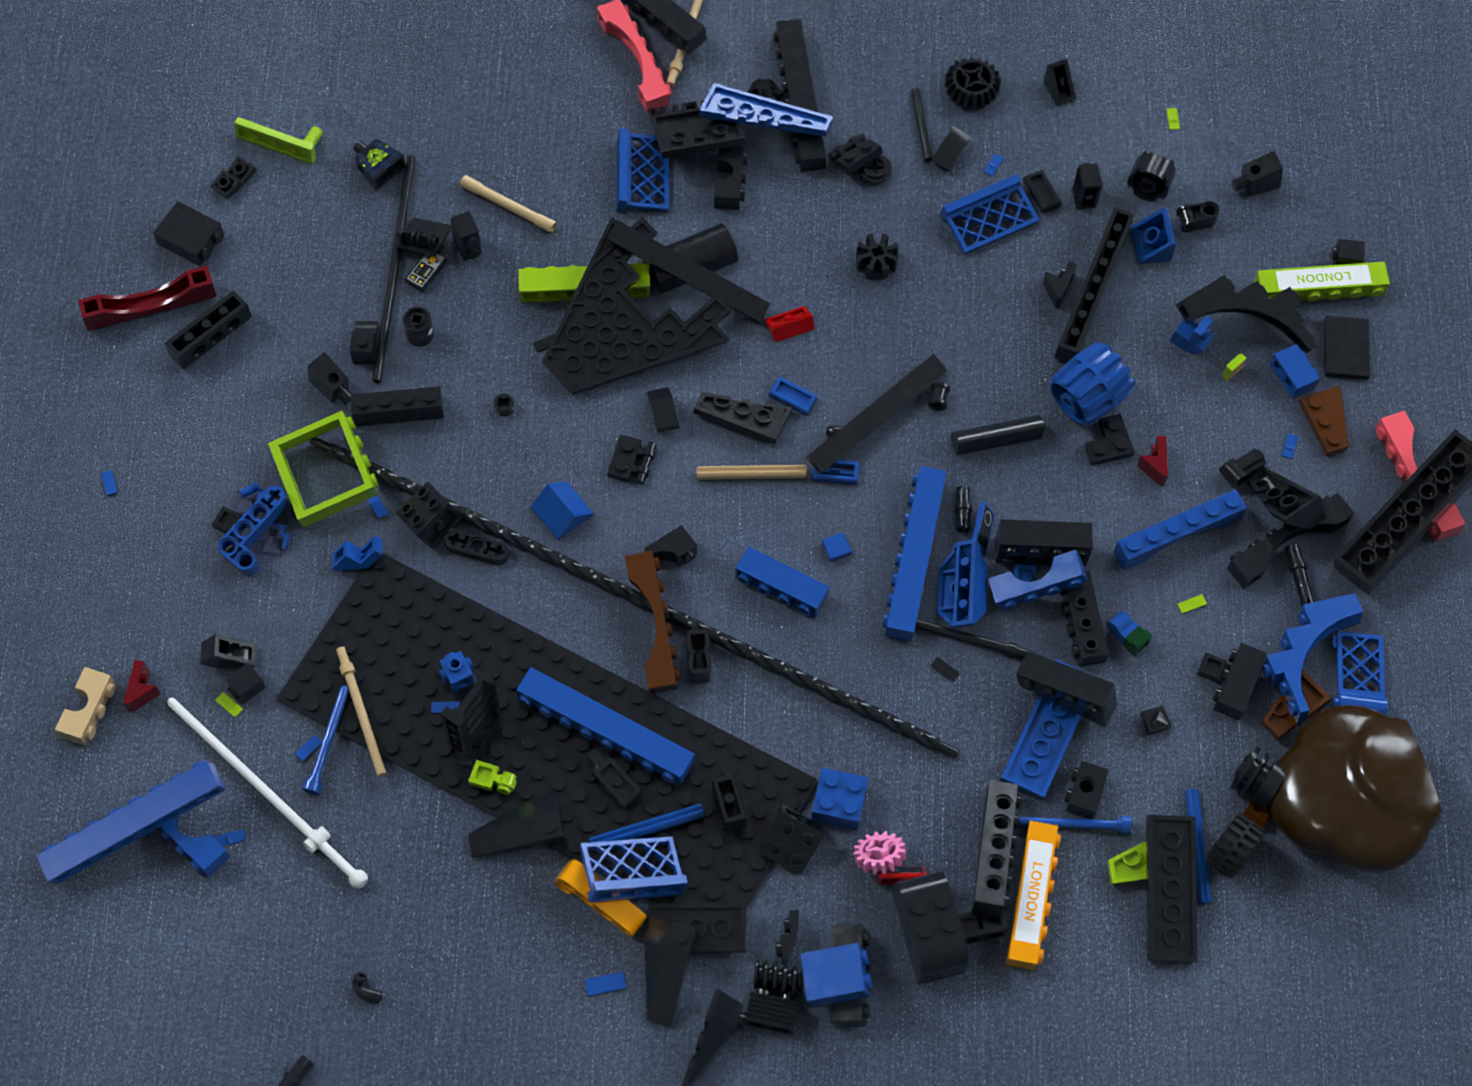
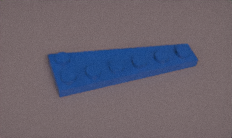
M713 83L699 110V116L710 120L719 119L826 137L833 122L832 116Z

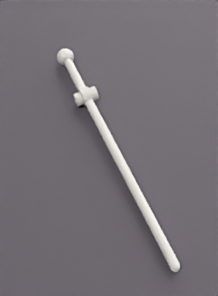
M175 698L167 700L170 708L307 836L303 844L311 853L317 849L321 850L349 876V883L352 887L362 888L367 883L368 875L366 872L355 870L327 843L331 836L324 827L321 826L319 829L313 830Z

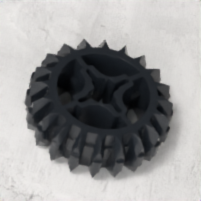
M972 56L969 60H966L964 57L961 62L956 60L954 65L949 67L945 76L944 86L947 95H950L951 101L957 100V106L964 104L965 109L968 106H972L973 110L976 106H979L981 109L984 107V104L989 106L992 101H995L997 94L1000 92L1001 80L999 71L995 70L994 65H989L988 60L982 62L980 57L977 60H974Z

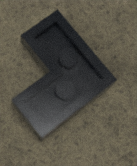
M1121 414L1100 418L1098 423L1104 438L1086 442L1084 446L1091 466L1131 457L1135 452Z

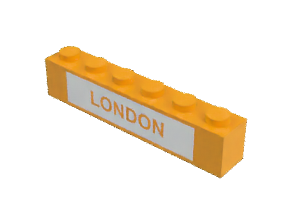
M1029 821L1027 826L1006 965L1035 970L1038 963L1042 964L1044 949H1040L1041 940L1046 939L1048 926L1044 925V919L1049 917L1051 903L1047 902L1048 894H1052L1054 888V880L1050 878L1051 872L1056 871L1058 857H1054L1055 848L1059 849L1061 835L1057 834L1058 826Z

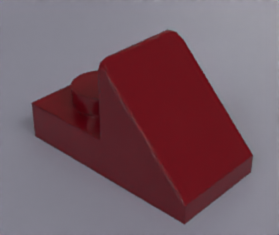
M1157 436L1155 443L1151 444L1150 456L1141 455L1137 466L1159 486H1164L1168 478L1166 436Z
M134 660L123 702L128 712H134L160 695L157 686L147 684L150 678V670H148L144 661Z

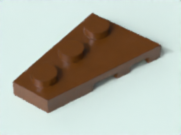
M1336 386L1300 397L1299 404L1326 457L1346 451L1348 439L1341 387Z
M1302 669L1301 691L1310 710L1307 716L1308 719L1330 703L1331 697ZM1282 694L1275 701L1262 722V725L1277 741L1301 724L1296 723L1294 716L1289 714L1287 699Z

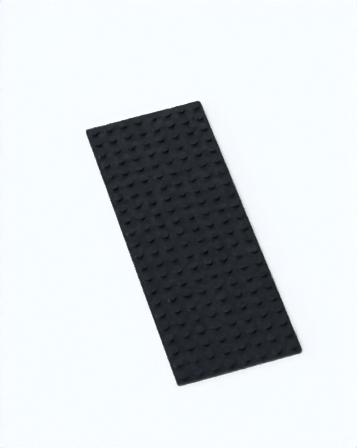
M383 553L369 568L362 569L278 696L282 704L327 727L340 687L344 685L348 687L345 677L341 675L339 668L341 664L336 652L337 648L345 647L349 661L353 663L355 669L354 676L381 757L495 818L502 816L534 797L559 793L566 840L545 845L582 864L583 860L579 847L581 843H589V838L701 804L704 810V817L635 838L672 836L682 875H686L688 884L681 895L645 898L655 904L746 903L747 910L773 863V860L760 854V849L778 820L777 811L780 805L783 804L801 813L817 784L816 778ZM459 651L462 652L464 658H470L475 669L480 672L484 670L494 677L501 711L499 718L490 713L473 735L471 743L474 752L468 759L449 747L441 714L431 713L432 702H460L461 704L475 685L473 683L453 692L449 683H444L438 670L441 669L440 660L449 653H457ZM530 667L695 754V762L682 784L680 785L676 782L674 784L669 783L662 778L661 774L655 771L653 773L648 772L641 766L642 764L635 760L630 762L624 759L620 752L614 749L610 751L602 747L599 741L593 738L592 740L586 739L580 734V731L573 727L571 729L564 727L559 723L558 719L554 717L547 718L539 712V709L533 706L526 707L521 704L517 697L516 689ZM349 691L335 732L368 749ZM593 749L602 758L606 755L609 758L612 757L642 791V795L625 809L622 808L590 770L593 765L588 761L587 754ZM476 760L499 766L500 771L498 775H502L504 771L516 775L517 784L514 791L510 795H505L497 791L496 784H494L492 791L469 785L468 780ZM735 774L747 815V826L726 832L723 830L721 818L719 817L720 813H718L716 800L714 799L712 781L714 778ZM657 845L655 848L664 856H667L669 853L667 845ZM634 847L632 850L642 858L648 853L642 847ZM618 848L611 849L609 852L619 860L625 855ZM588 850L589 857L598 862L602 857L597 851ZM652 854L646 860L656 868L662 863L661 860ZM627 856L624 860V863L634 870L640 864L630 856ZM606 857L601 862V865L611 872L616 867V864ZM666 864L660 869L667 875H675L674 870ZM643 865L638 870V873L644 877H651L653 875V872ZM620 867L614 873L621 879H628L630 877V874ZM597 869L595 870V872H597V873H599V874H601V875H603V876H605V877L607 878V876L604 875L602 872H600V871L597 870Z

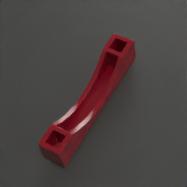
M206 265L187 270L171 282L149 291L129 295L98 294L79 299L78 303L87 330L91 331L217 297L210 271Z

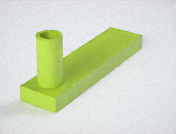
M240 117L234 122L237 138L309 164H313L316 159L315 145L323 135V131L319 127L313 126L304 140Z

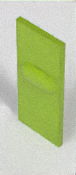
M1166 108L1169 129L1179 130L1177 108Z
M1201 594L1177 605L1183 614L1206 605L1207 602Z
M224 692L215 700L234 717L243 710Z

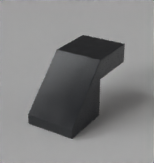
M669 388L647 391L657 432L679 429L678 418Z

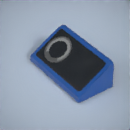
M981 501L972 539L978 540L981 551L985 554L988 549L995 514L985 502Z

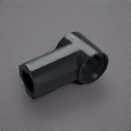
M1254 448L1238 459L1232 458L1220 467L1219 472L1232 488H1235L1242 484L1249 475L1265 466L1266 460L1264 454Z

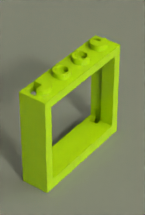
M343 411L268 443L296 517L303 527L379 495L376 489L378 480L374 473L370 474L368 467H371V463L367 455H363L361 452V448L364 447L359 435L355 436L353 432L356 426L351 416L347 417ZM342 426L364 484L306 509L284 451Z

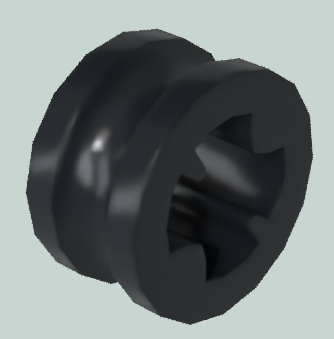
M503 393L496 396L494 399L496 413L501 416H507L514 411V401L509 394ZM502 402L505 404L508 402V407H500V403Z

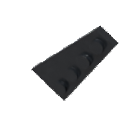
M702 392L693 413L775 445L792 412V407L784 406V408L773 407L774 404L764 402V405L751 403V400L747 399L737 401L731 400L729 396Z

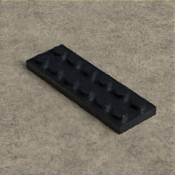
M1146 815L1148 961L1198 962L1195 816Z

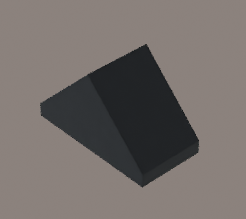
M1065 58L1048 64L1043 83L1055 104L1059 105L1076 99L1068 59Z

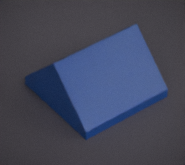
M1163 207L1131 226L1140 264L1172 260L1176 242L1167 208Z
M567 481L547 484L531 505V509L557 540L594 515L592 510Z

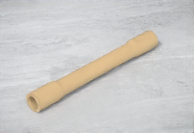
M467 175L460 182V187L492 201L549 233H553L557 226L556 221L522 206Z

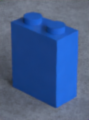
M859 943L801 953L806 999L812 1008L870 997L869 989L872 988V980L870 974L866 973L865 966L869 964L868 953L862 949Z

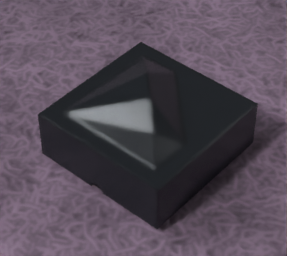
M1163 705L1142 711L1140 714L1148 735L1169 730L1172 727Z

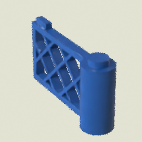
M1337 631L1336 635L1331 637L1332 649L1336 650L1337 697H1333L1332 707L1358 705L1387 715L1388 703L1387 698H1385L1383 636ZM1342 639L1351 640L1356 646L1349 651L1342 644ZM1366 642H1376L1377 650L1371 653L1364 644ZM1358 648L1367 656L1362 662L1352 654ZM1347 657L1356 665L1351 671L1343 665V660ZM1369 660H1372L1378 666V670L1374 673L1364 666ZM1358 669L1368 676L1362 683L1353 675ZM1349 678L1357 687L1353 690L1343 689V681ZM1372 680L1378 686V692H1371L1364 685Z

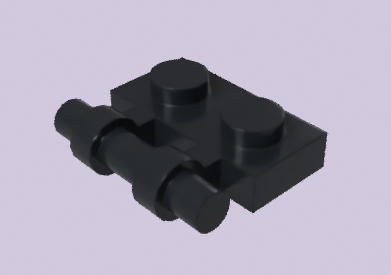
M861 133L858 136L854 135L849 138L848 142L844 145L836 146L828 154V157L831 161L836 160L839 168L851 174L883 154L882 146L870 139L866 140L865 135Z
M620 434L607 477L629 482L631 475L637 476L635 482L643 485L645 478L649 476V466L655 458L657 444L648 442L647 448L642 449V440ZM637 457L642 458L641 465L635 466Z

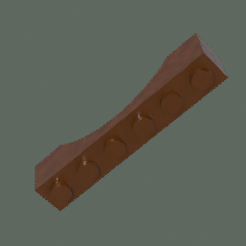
M652 551L626 555L625 560L629 580L648 600L655 617V642L651 655L645 665L650 693L678 689L677 681H681L679 667L674 668L673 659H677L675 645H670L669 637L673 636L671 623H666L665 615L669 614L667 602L662 601L661 593L665 592L663 580L658 579L657 571L661 570L659 558H654Z

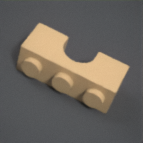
M84 667L75 689L80 696L88 699V703L79 711L64 709L55 731L62 739L87 746L88 741L92 740L96 733L95 726L98 720L104 716L106 711L105 705L108 699L114 695L116 685L111 675Z

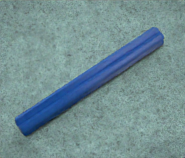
M1188 789L1185 792L1187 815L1195 816L1197 902L1202 905L1210 904L1211 891L1206 862L1199 791L1197 789Z
M696 804L589 838V843L635 839L704 817V810L701 804Z

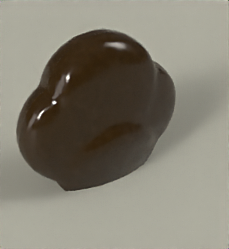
M1333 706L1311 717L1300 730L1295 745L1279 759L1285 779L1269 802L1270 813L1284 836L1298 848L1308 853L1333 857L1342 864L1361 872H1387L1412 860L1425 845L1431 829L1440 821L1442 809L1421 749L1407 720L1396 717L1391 718L1364 706Z

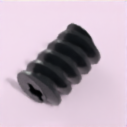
M757 959L753 978L754 989L757 990L762 983L763 990H768L770 985H772L773 993H777L779 988L782 987L783 994H787L789 989H791L793 997H796L798 992L802 991L803 969L798 973L797 966L794 965L788 971L787 963H784L782 968L778 969L777 961H774L773 965L769 967L767 959L764 960L762 965H759V960Z

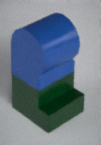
M1120 611L1107 622L1110 632L1134 657L1148 646L1152 639V635L1147 630L1144 631L1124 611Z

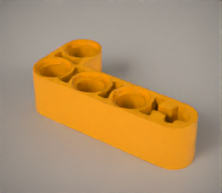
M575 859L569 861L554 880V884L570 895L574 893L629 937L635 935L647 918L645 913L627 899L589 903V885L584 865ZM593 873L595 881H604Z

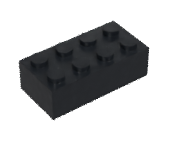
M1000 519L995 537L996 563H1002L1006 566L1024 564L1052 567L1055 556L1073 550L1078 552L1083 566H1086L1093 549L1092 523Z

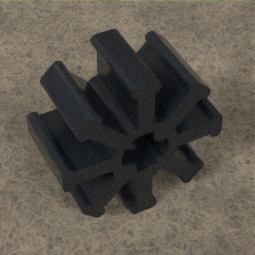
M871 233L866 236V244H863L861 241L858 242L856 269L860 272L861 269L866 268L865 278L868 280H872L874 271L878 270L883 281L888 278L889 270H892L894 273L897 269L899 246L896 242L888 246L889 235L882 234L880 243L876 244L873 237L874 234Z

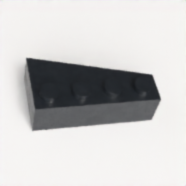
M1031 651L1027 652L1016 673L1018 684L1023 689L1033 691L1105 728L1117 706L1114 683Z

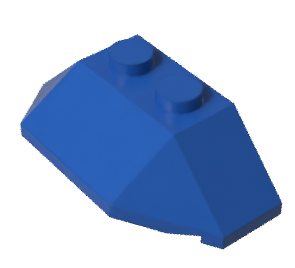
M971 539L955 542L952 547L953 550L939 569L937 613L953 628L975 625L986 612L988 570L978 540Z

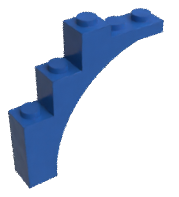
M1355 593L1304 604L1298 615L1300 626L1286 629L1283 638L1280 640L1282 652L1266 656L1265 663L1262 666L1263 675L1269 679L1271 686L1279 684L1282 696H1285L1287 699L1289 714L1294 716L1296 723L1306 722L1310 711L1301 691L1303 663L1314 647L1324 638L1338 630L1360 623L1363 610Z

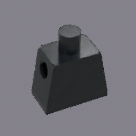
M1275 151L1265 154L1242 166L1241 176L1231 180L1233 189L1239 191L1245 188L1249 196H1254L1281 188L1283 167Z
M323 352L308 365V381L330 402L333 403L339 399L344 405H347L351 402L352 394L348 390L349 379L332 359Z

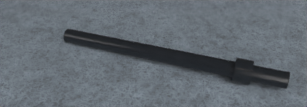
M920 619L916 620L915 628L1001 651L1010 657L1019 656L1025 658L1028 651L1035 653V651L1017 647L1018 644L1009 642L1006 644Z

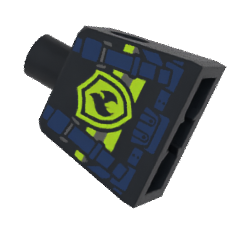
M378 139L373 140L368 146L364 142L358 141L353 147V151L357 153L355 161L358 170L376 191L406 167L404 155Z

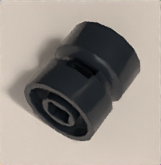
M412 307L403 315V325L409 343L414 346H424L430 343L434 337V329L429 311L423 307Z

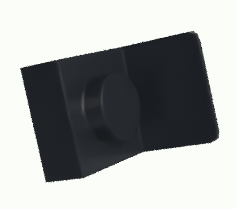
M1069 261L1066 268L1062 267L1059 276L1045 272L1043 285L1054 307L1059 309L1075 275L1077 264Z

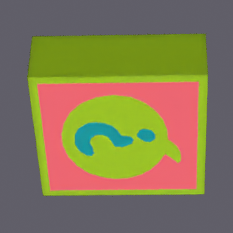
M1242 353L1238 354L1226 365L1222 377L1229 381L1243 368L1247 358Z

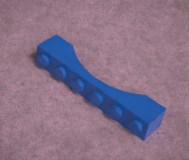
M1235 489L1118 540L1113 553L1125 571L1145 562L1156 553L1186 537L1209 529L1223 528L1241 520L1247 507Z

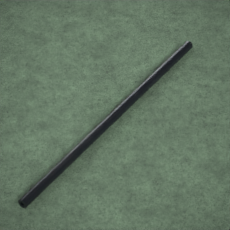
M412 155L407 156L372 379L374 383H381L401 256V249L395 248L400 240L396 236V232L402 227L405 228L415 165V157Z

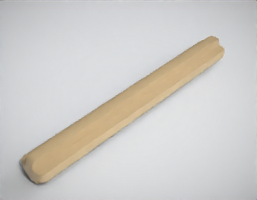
M698 466L696 476L699 480L806 478L807 466Z

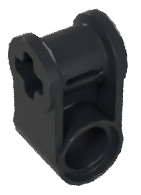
M1213 201L1180 206L1176 210V215L1180 217L1181 231L1187 233L1194 230L1212 228L1216 224L1220 210L1218 204Z

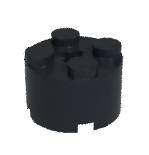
M1144 151L1135 160L1127 180L1128 187L1130 188L1131 186L1134 190L1133 194L1140 199L1151 202L1161 197L1164 199L1168 195L1176 175L1174 160L1154 154L1151 151Z

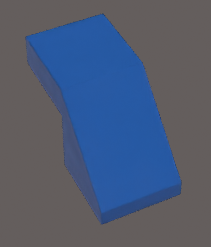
M374 535L362 548L345 541L332 553V569L334 571L369 568L382 555V539Z

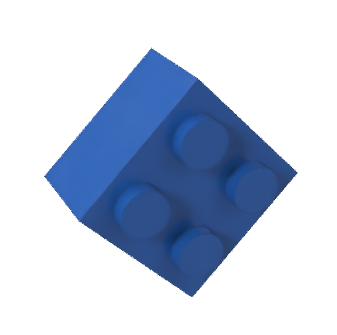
M822 767L811 820L858 831L869 777Z

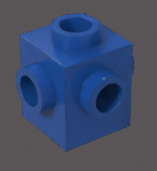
M461 651L449 653L440 660L441 669L438 670L444 683H449L453 692L474 683L471 671L474 669V666L469 657L464 658Z

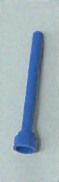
M345 685L339 689L311 776H308L303 782L301 789L307 793L320 795L323 786L320 776L349 692V688Z
M1121 816V818H1116V820L1019 817L1018 819L1019 826H1028L1029 821L1056 825L1058 828L1116 830L1121 835H1131L1132 831L1131 816Z

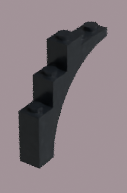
M1223 275L1175 305L1186 324L1199 317L1214 313L1235 312L1247 314L1262 319L1278 328L1305 353L1317 347L1313 334L1308 332L1304 326L1302 316L1295 311L1296 308L1301 306V303L1299 302L1298 294L1291 287L1286 288L1269 299L1265 287L1259 284L1258 281L1236 293L1232 281Z

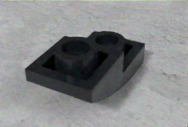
M953 126L931 161L949 172L971 139V136Z
M238 156L227 171H221L210 187L226 198H229L252 177L257 169Z
M789 910L788 918H784V931L789 934H782L780 942L776 943V957H781L782 965L789 961L796 943L799 910Z

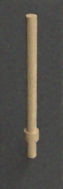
M694 0L690 15L696 20L703 0ZM678 48L675 59L670 64V74L666 82L669 87H674L677 76L682 71V61L685 55L683 49L680 50Z
M339 647L336 649L341 664L339 666L341 675L346 679L377 777L386 775V770L354 676L355 669L353 663L349 661L345 647Z

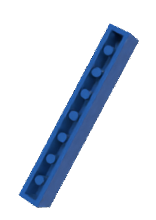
M920 466L919 474L914 473L912 486L916 487L915 494L910 493L907 505L912 507L911 513H906L903 526H907V532H902L899 546H903L902 553H897L895 566H898L899 570L898 573H893L891 586L895 587L894 594L889 593L886 605L891 607L890 613L884 614L882 627L886 628L885 636L912 642L947 471Z
M530 667L516 689L519 702L524 706H533L539 709L543 716L558 719L559 723L568 729L573 727L580 731V734L586 739L592 740L593 738L599 741L600 745L610 751L614 749L620 752L624 759L630 762L635 760L642 764L641 766L648 772L653 773L655 771L661 774L662 778L669 783L674 784L676 782L681 785L695 762V754L532 667Z
M199 761L192 765L191 770L172 776L170 778L171 781L166 784L156 785L149 790L148 794L129 800L128 805L125 807L113 809L107 813V817L88 823L82 831L70 833L64 837V841L45 847L43 852L37 855V859L47 881L54 884L61 883L225 791L226 788L215 765L208 761Z

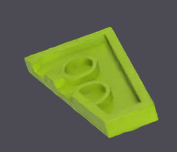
M1146 841L1107 860L1111 885L1147 880Z

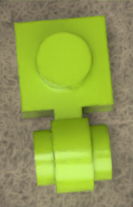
M476 760L468 780L469 785L492 791L494 784H496L497 791L505 795H510L514 791L517 781L516 775L504 771L502 775H498L500 771L499 766Z

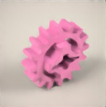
M884 831L882 835H879L878 832H874L873 836L867 834L865 835L866 840L859 839V845L854 846L855 863H857L859 869L864 868L865 873L872 870L873 875H876L878 871L886 874V870L895 871L894 866H902V860H906L905 843H903L901 837L896 838L895 833L890 836L887 835V831Z

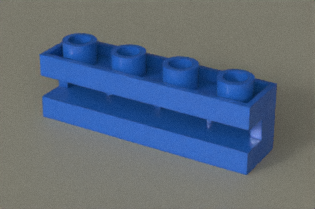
M749 546L735 570V577L740 583L744 585L750 584L756 587L762 594L772 595L778 598V601L782 604L798 608L799 612L806 616L812 615L816 617L822 602H825L829 595L830 586Z

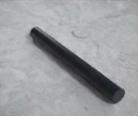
M915 87L911 89L921 148L924 162H930L932 155L919 88Z

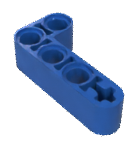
M270 486L218 543V550L223 558L245 576H252L259 570V562L249 548L288 506V497L281 487ZM266 512L264 518L256 519L258 513ZM244 529H251L248 535L241 536V532ZM228 546H235L234 551H232L231 553H225V550ZM245 560H252L251 565L242 567V563Z

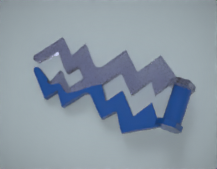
M257 481L241 490H236L239 496L236 513L244 514L250 508L252 500H244V498L259 491L255 498L257 500L265 492L260 488ZM273 522L258 538L257 542H266L263 553L282 554L280 550L271 548L275 538L269 535L271 530L278 531L275 540H283L282 549L286 550L291 534L285 533L287 525Z

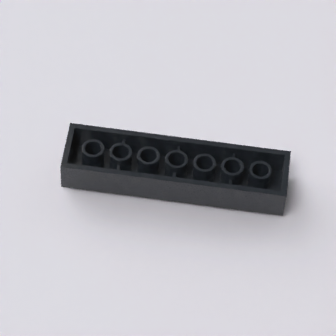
M1455 429L1334 558L1333 567L1370 595L1472 485V441Z

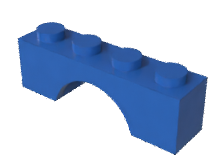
M1076 550L1055 556L1050 571L1037 581H1021L1011 572L988 578L995 604L1000 610H1011L1016 608L1018 604L1024 602L1033 603L1039 597L1045 595L1054 596L1059 594L1061 590L1067 588L1075 589L1082 586V583L1088 582L1081 556Z
M179 817L159 827L158 833L166 842L171 839L176 844L174 847L175 851L182 858L187 855L192 860L190 863L191 867L198 874L203 872L209 877L230 858L227 851L210 834L199 838H192L179 832Z

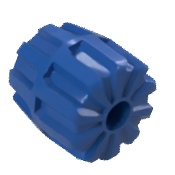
M1096 342L1070 359L1050 378L1049 386L1055 401L1063 412L1074 422L1086 427L1111 412L1134 390L1135 380L1130 377V368L1123 365L1122 357L1117 352H1112L1111 347L1105 343Z

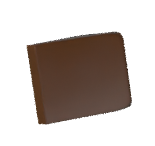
M1251 800L1243 815L1263 828L1271 813L1269 806L1263 809Z

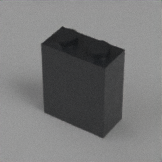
M177 201L155 229L153 235L156 243L161 247L201 266L204 260L209 259L214 247L221 243L224 232L220 222Z

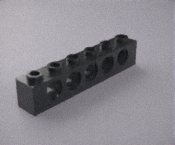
M994 780L989 781L980 839L972 914L1000 919L1002 910H1007L1009 895H1005L1006 889H1010L1012 875L1008 874V868L1012 869L1014 854H1010V849H1014L1016 843V834H1012L1013 828L1016 829L1018 825L1019 814H1015V808L1019 809L1021 795L1017 794V784Z

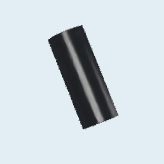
M1040 415L954 431L951 433V439L957 456L1042 439L1045 424Z

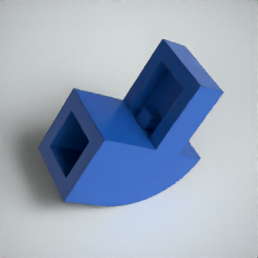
M1205 316L1200 324L1194 321L1186 324L1183 319L1174 331L1170 342L1188 353H1202L1215 336L1209 328L1213 320Z

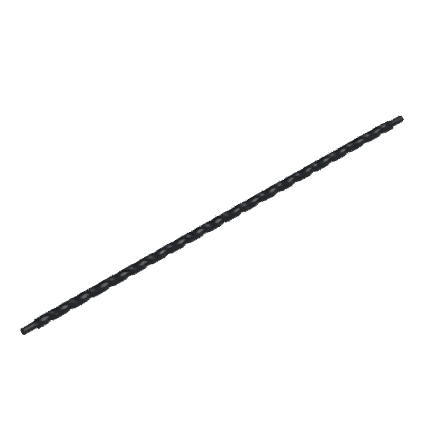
M318 437L311 438L310 444L328 452L329 456L358 469L351 451L336 446L334 443L330 444ZM370 461L371 467H368L370 474L374 473L376 478L384 483L407 492L412 496L422 487ZM444 497L463 515L461 520L469 522L473 526L499 537L524 551L530 552L544 561L561 567L583 580L592 582L616 596L625 598L627 601L647 611L653 612L648 600L641 592L621 582L614 581L605 574L581 565L574 559L557 551L550 550L545 545L526 536L519 535L514 530L498 522L488 520L483 515L467 507L457 505L454 501ZM668 606L669 614L665 615L666 620L688 630L706 629L711 642L719 644L739 656L750 659L774 673L783 675L807 689L816 691L818 694L846 706L873 721L879 722L895 732L912 738L930 749L935 750L936 748L957 758L960 750L941 741L939 737H935L909 722L902 721L893 714L876 706L869 705L860 698L843 690L836 689L821 679L803 673L788 663L772 658L767 653L746 643L739 642L734 637L709 627L703 622Z

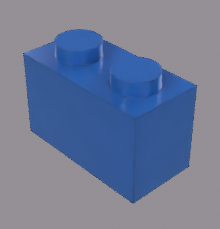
M1297 344L1275 353L1270 362V366L1292 399L1316 388L1320 379L1318 371L1311 366L1306 353Z

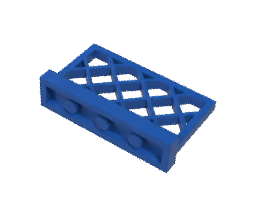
M620 128L617 137L616 212H625L626 208L668 212L669 158L662 159L660 152H657L651 146L657 143L653 135L628 133V129ZM631 140L639 141L644 146L637 150L631 145ZM646 149L654 155L649 160L641 154ZM635 157L644 163L639 168H636L631 163V160ZM656 159L664 165L659 170L651 164ZM646 167L654 173L649 178L641 172ZM637 175L644 182L636 186L631 181V178ZM656 177L664 183L659 188L651 182ZM648 185L654 192L647 196L640 189ZM637 193L643 201L640 203L631 202V196ZM658 195L664 201L663 205L655 204L651 199Z
M1018 174L943 206L940 216L943 221L947 222L964 255L1040 221L1020 185L1021 179ZM1017 192L1021 198L1020 204L1008 201L1009 195ZM997 201L1004 204L1002 211L998 212L990 209L991 203ZM1006 205L1018 209L1016 217L1004 214ZM976 209L984 211L983 221L971 217L972 211ZM1020 210L1028 212L1032 219L1028 221L1018 219ZM988 213L999 217L997 225L985 222ZM959 217L967 220L964 229L956 226L953 219ZM1002 218L1014 222L1012 228L1005 229L999 227ZM969 221L981 225L979 233L966 230ZM983 226L995 230L992 237L981 235ZM964 235L977 238L975 244L967 247L963 240Z
M672 836L580 844L579 848L589 885V903L681 895L688 884L686 875H682ZM667 845L668 855L664 856L655 849L656 846ZM634 847H642L648 853L642 858L632 850ZM618 848L625 855L619 860L609 853L611 849ZM588 850H595L602 857L597 862L589 857ZM650 854L662 861L658 868L646 861ZM627 856L640 863L635 870L624 863ZM605 857L616 864L612 872L601 865ZM666 864L674 870L675 875H667L660 869ZM642 865L653 872L651 877H644L638 873ZM620 867L629 873L630 877L628 879H621L614 873ZM596 869L607 876L605 881H595L593 873Z

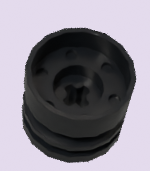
M1256 746L1253 751L1245 756L1239 765L1230 788L1236 790L1242 782L1245 784L1241 795L1244 796L1250 789L1255 790L1252 802L1266 809L1285 779V775L1279 760L1271 767L1266 765L1270 756L1269 753H1266L1261 761L1258 760L1257 756L1261 748Z

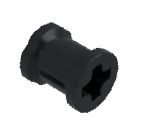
M934 382L931 384L932 394L927 405L933 410L943 411L947 408L946 397L950 392V386L943 382Z

